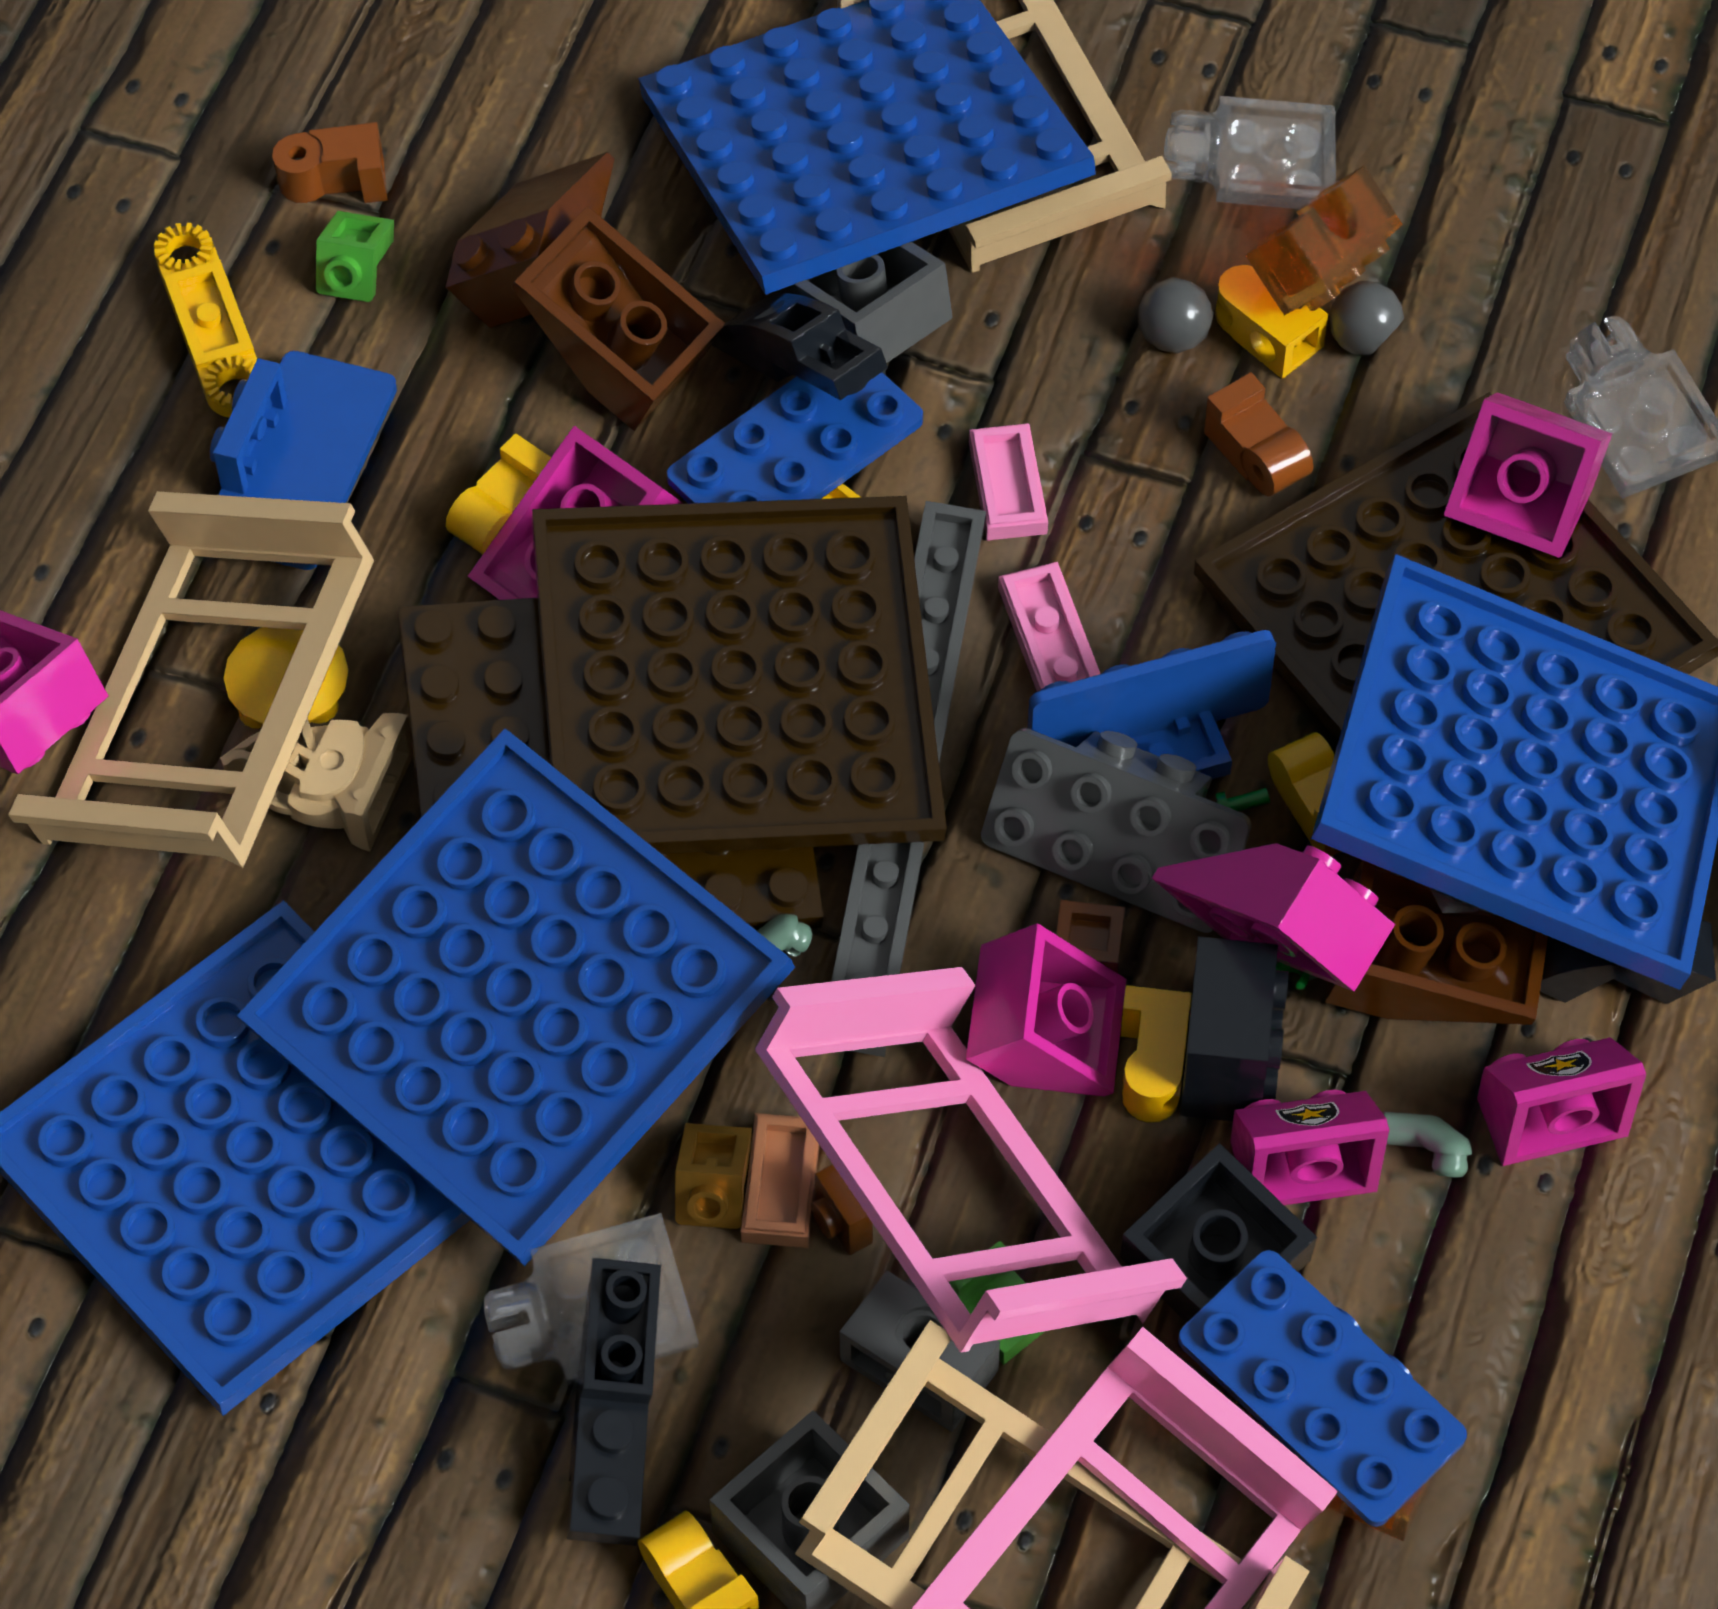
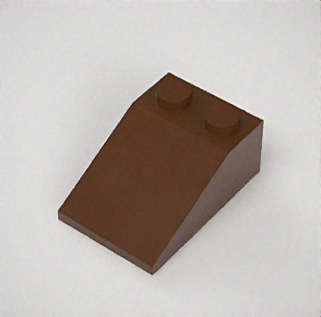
M608 152L517 183L457 240L446 288L489 328L531 315L512 289V284L587 206L601 217L615 158Z
M588 206L511 286L587 391L633 431L646 420L706 355L725 325L721 319Z
M1364 860L1361 861L1351 880L1368 888L1379 898L1375 907L1390 919L1395 926L1355 992L1328 982L1325 1003L1395 1020L1532 1025L1537 1015L1547 949V935Z

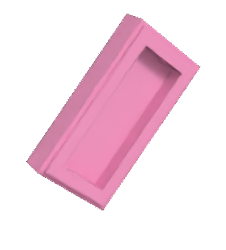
M1029 423L969 430V447L981 510L986 511L984 528L987 541L1047 534L1048 518Z

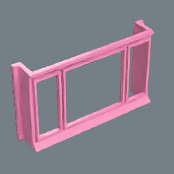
M963 967L780 987L776 989L772 998L778 1005V1009L756 1046L755 1051L960 1353L968 1352L973 1344L1137 1315L1143 1324L1166 1290L1177 1289L1183 1286L1187 1278L1173 1258L1124 1267L1120 1265L980 1067L966 1059L967 1049L951 1027L976 986ZM923 1042L950 1081L822 1098L795 1058ZM966 1103L1061 1238L932 1259L839 1121ZM1077 1260L1086 1272L1084 1274L986 1290L971 1314L949 1284L950 1281Z
M1142 1327L1102 1372L911 1609H970L963 1602L1077 1461L1223 1583L1204 1609H1242L1300 1531L1324 1511L1338 1491ZM1128 1397L1273 1518L1239 1564L1094 1442V1439Z

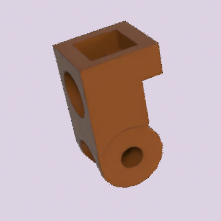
M377 122L295 133L278 141L273 148L272 159L281 193L288 200L296 203H308L316 201L324 194L362 191L364 203L388 201L384 154Z
M1250 372L1207 397L1204 433L1246 481L1249 480L1258 491L1270 497L1311 474L1313 471V459L1301 435L1295 429L1287 426L1264 399L1265 387Z

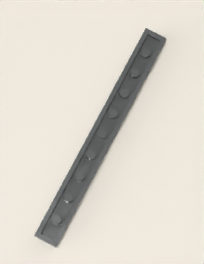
M926 501L914 561L940 764L986 511ZM925 842L858 845L831 982L901 973ZM887 1046L851 1051L885 1057Z

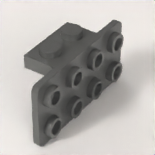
M1021 728L1010 738L983 824L981 838L991 848L1200 932L1209 933L1213 931L1212 928L1151 878L1158 867L1244 850L1252 824L1247 815L1206 799L1212 777L1197 772L1195 764L1183 757L1172 754H1162L1159 757L1137 748V742L1131 737L1114 731H1103L1101 733L1095 731L1079 746L1074 747L1034 730Z

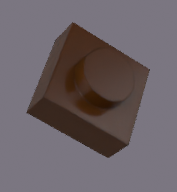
M1060 900L1056 935L1118 973L1125 907Z
M833 1164L815 1173L816 1201L811 1203V1210L824 1235L828 1239L837 1236L849 1255L873 1243V1223Z

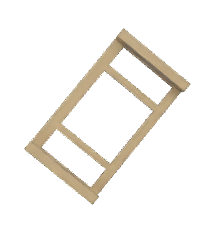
M837 0V8L840 7L842 9L865 0ZM1019 0L1025 12L996 21V23L1008 39L1033 30L1037 32L1099 142L1088 146V149L1094 155L1095 166L1110 162L1115 172L975 222L970 220L948 228L971 273L980 271L981 264L1148 205L1163 209L1166 207V182L1171 180L1172 172L1162 156L1148 161L1144 160L1054 0Z
M157 491L148 512L170 546L107 682L105 690L109 697L96 707L56 797L17 794L8 816L15 823L28 824L44 845H51L54 840L219 856L244 868L374 563V559L351 522L355 513L351 503ZM195 556L331 566L313 608L176 598ZM166 620L304 630L243 772L104 760L105 754ZM93 781L233 794L222 819L217 812L85 800Z
M931 1320L918 1337L799 1521L801 1525L810 1531L795 1552V1555L876 1609H911L925 1592L924 1589L910 1580L1000 1437L1033 1458L1052 1435L1051 1432L939 1359L951 1338L944 1328ZM925 1386L981 1423L982 1426L891 1568L835 1531L833 1527ZM1079 1461L1065 1475V1480L1169 1548L1167 1555L1134 1609H1161L1188 1561L1219 1581ZM1206 1536L1238 1564L1240 1563L1241 1558ZM1285 1556L1268 1573L1242 1609H1288L1310 1571Z

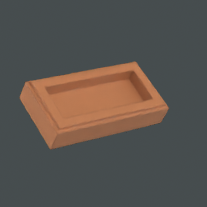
M755 1113L741 1227L742 1243L808 1248L812 1219L811 1203L814 1201L815 1173H817L820 1145L801 1117Z

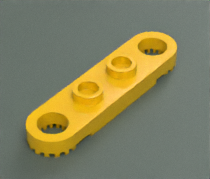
M188 222L186 226L176 223L175 228L172 229L170 226L165 228V233L161 232L157 236L158 241L155 240L154 253L157 267L208 405L217 414L230 418L233 411L232 394L228 393L225 396V392H220L219 389L230 380H248L257 357L221 260L216 252L212 237L209 236L207 230L203 231L202 227L198 224L196 227H193L192 223ZM191 246L200 250L197 253V258L195 256L191 257V262H189V259H185V263H182L181 259L175 262V258H170L172 252L180 247Z

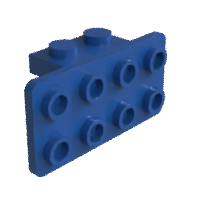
M300 351L286 353L281 363L258 358L248 380H240L235 389L232 402L233 411L226 426L218 427L212 438L210 459L216 464L221 485L218 495L347 503L397 392L395 377L389 373ZM275 562L302 570H311L318 566L315 564Z
M880 373L868 381L867 385L859 392L848 395L842 400L831 396L796 376L673 463L667 470V482L688 504L822 499L919 429L923 424V410L884 373Z
M1261 630L1254 633L1237 632L1226 637L1221 642L1195 649H1175L1165 654L1162 658L1133 666L1126 664L1116 665L1105 670L1100 675L1074 682L1058 681L1051 683L1030 697L1028 729L1074 747L1079 746L1095 731L1099 733L1103 731L1119 732L1134 739L1139 749L1159 757L1162 754H1172L1191 761L1195 764L1197 772L1208 775L1212 779L1231 774L1232 759L1216 721L1259 710L1269 702L1276 642L1269 630Z
M1267 1250L1261 1252L1180 1330L1178 1342L1182 1350L1287 1449L1338 1491L1336 1495L1371 1526L1378 1527L1384 1525L1463 1447L1466 1441L1467 1431L1464 1425L1413 1379L1409 1370L1398 1359L1390 1354H1386L1363 1333L1361 1327L1351 1315L1343 1309L1335 1307L1275 1251Z

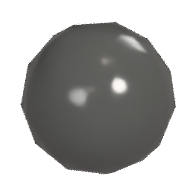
M1175 277L1158 282L1147 290L1142 297L1137 314L1139 328L1146 341L1159 350L1175 354L1192 349L1207 337L1213 319L1212 306L1205 291L1191 281Z
M1359 281L1338 292L1329 311L1328 319L1330 332L1340 347L1356 356H1370L1404 320L1402 304L1393 290L1379 282Z

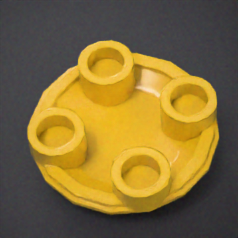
M261 627L240 640L227 658L223 677L229 701L238 710L240 720L246 726L257 729L262 728L304 630ZM340 645L337 647L308 715L309 723L320 724L328 722L338 712V700L345 692L349 672L344 651Z

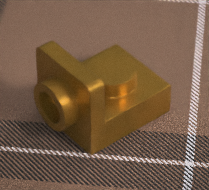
M685 1123L675 1170V1221L678 1224L738 1229L742 1226L744 1185L751 1152L752 1128Z

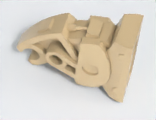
M383 713L370 729L360 726L358 721L331 720L328 725L310 727L307 718L269 808L281 814L291 815L292 819L306 825L331 829L344 828L351 844L370 852L413 757L408 715ZM260 731L248 737L220 757L223 770L243 772Z

